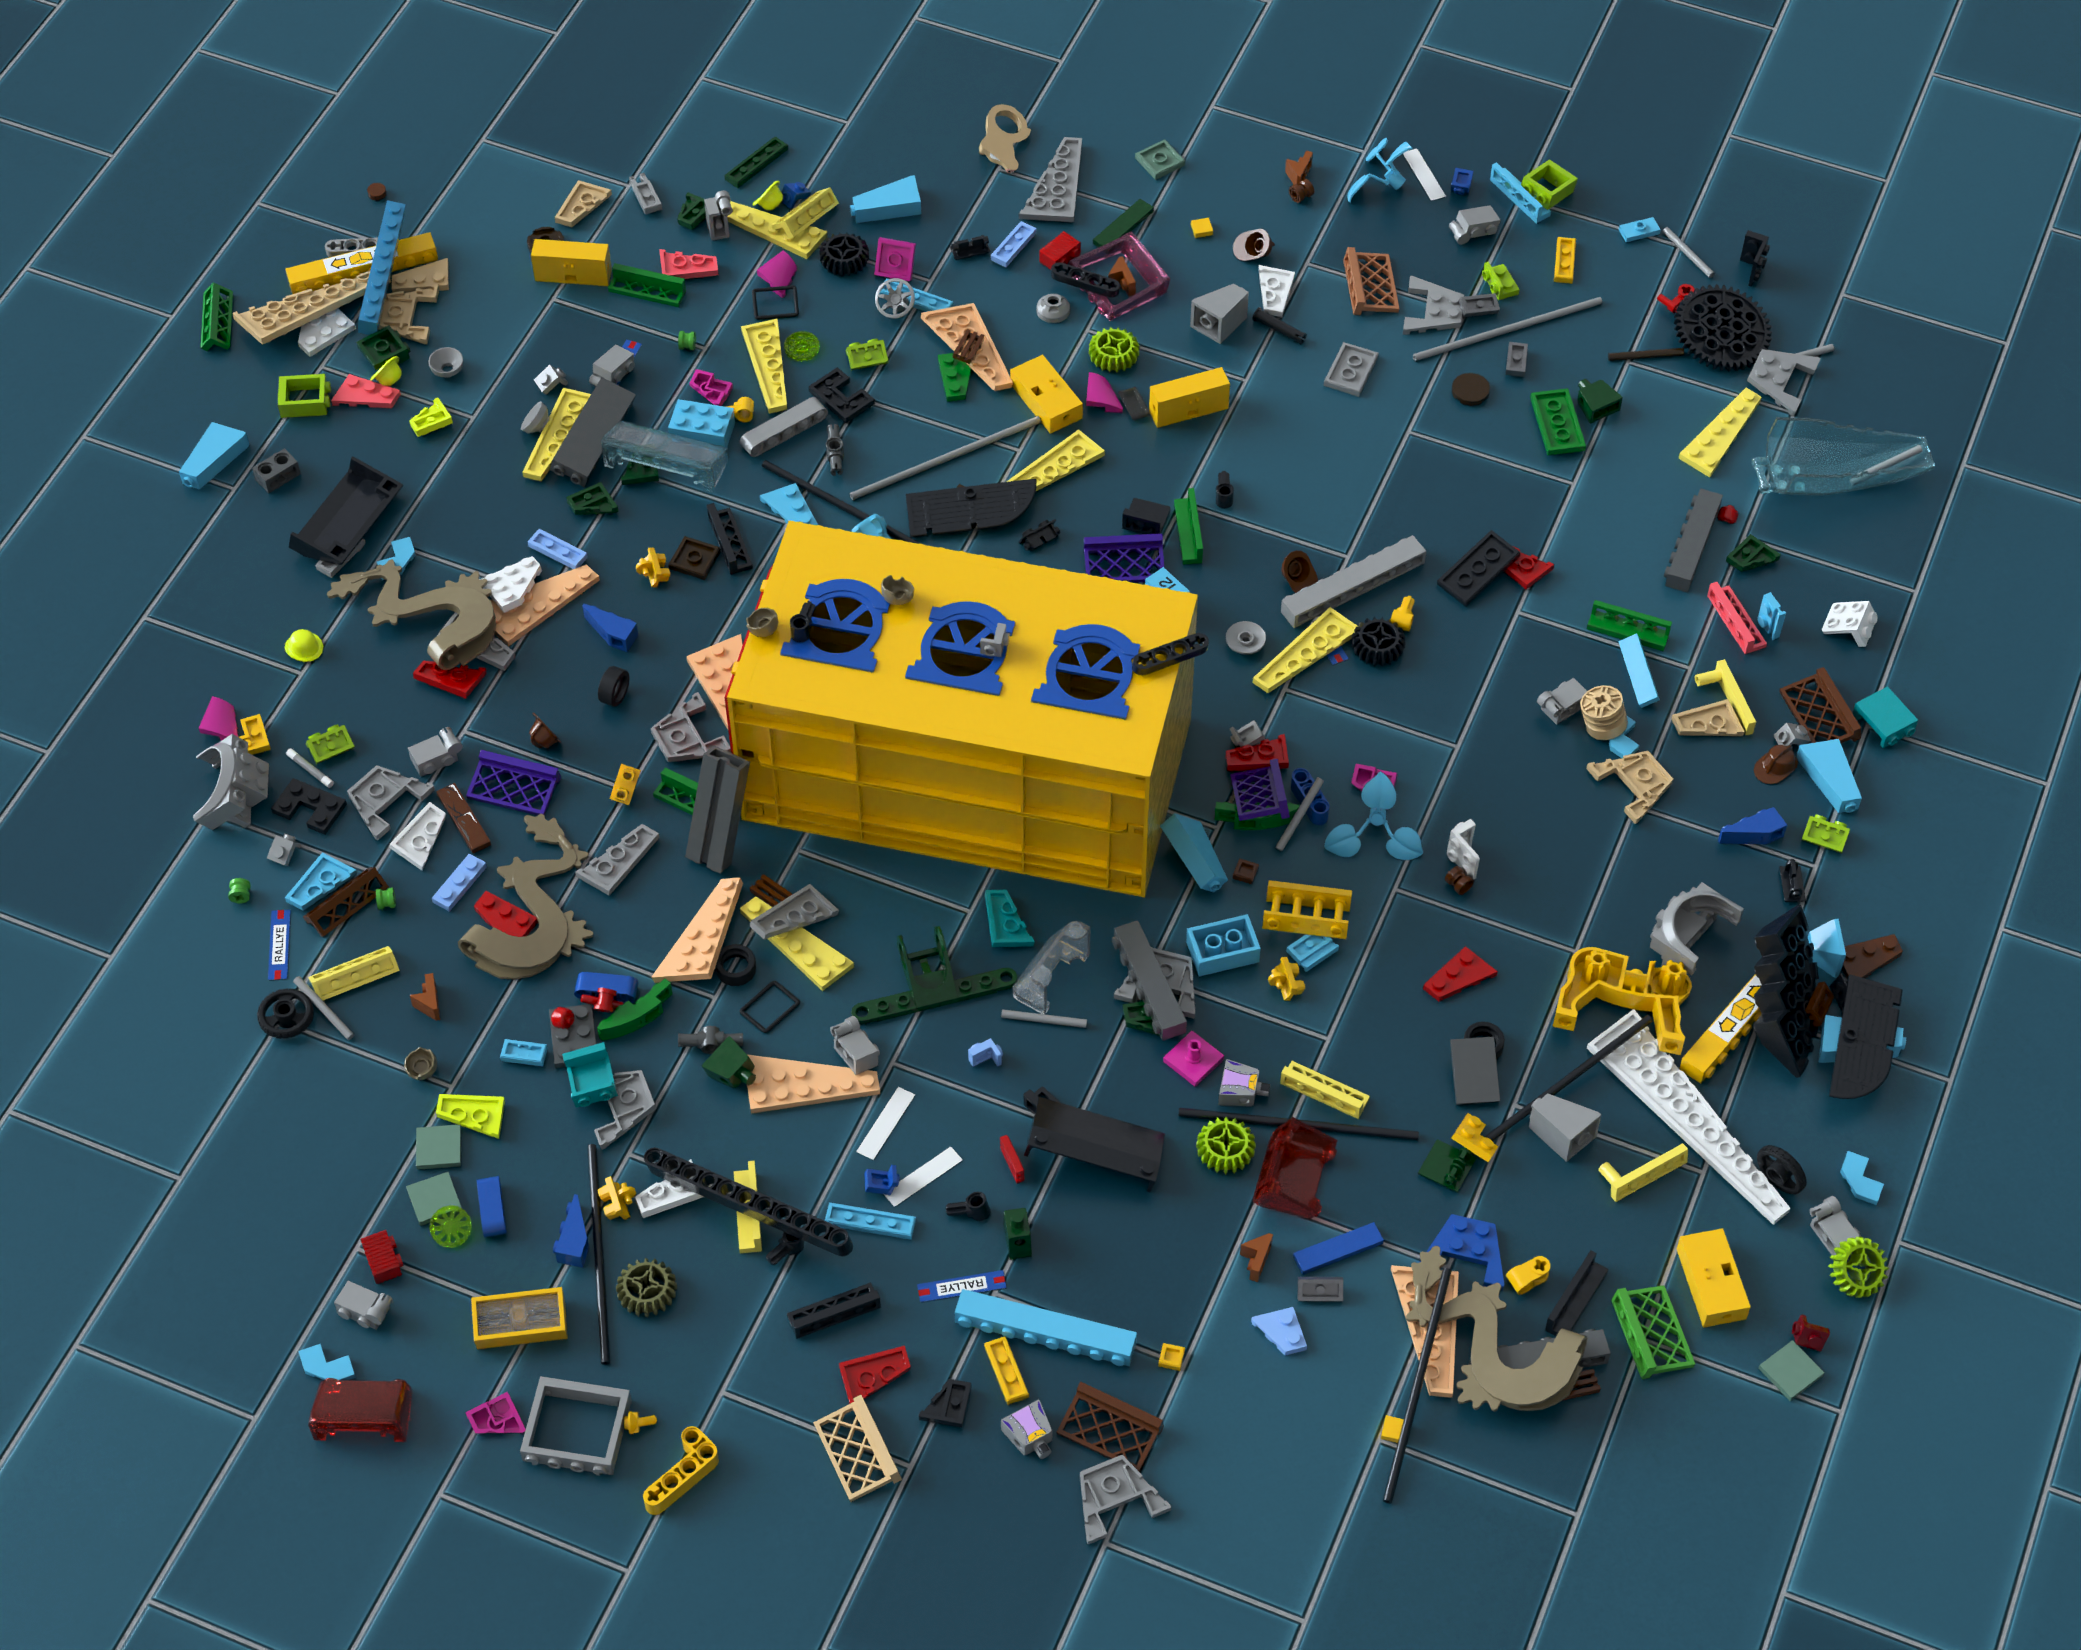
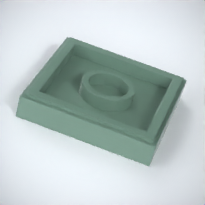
M1165 139L1135 153V159L1155 180L1185 166V160Z
M461 1125L416 1128L417 1170L461 1166Z
M449 1172L406 1186L420 1226L462 1211Z
M1793 1340L1765 1360L1758 1368L1789 1401L1793 1400L1824 1376V1372Z

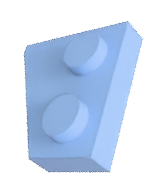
M1293 1307L1252 1317V1325L1259 1327L1265 1333V1337L1270 1342L1276 1344L1277 1349L1285 1356L1307 1350V1344Z

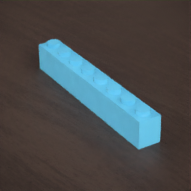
M962 1289L955 1309V1323L962 1327H975L986 1333L995 1332L1006 1336V1338H1018L1030 1344L1038 1343L1046 1345L1050 1349L1066 1350L1073 1355L1082 1354L1094 1360L1110 1361L1117 1366H1130L1137 1343V1332Z

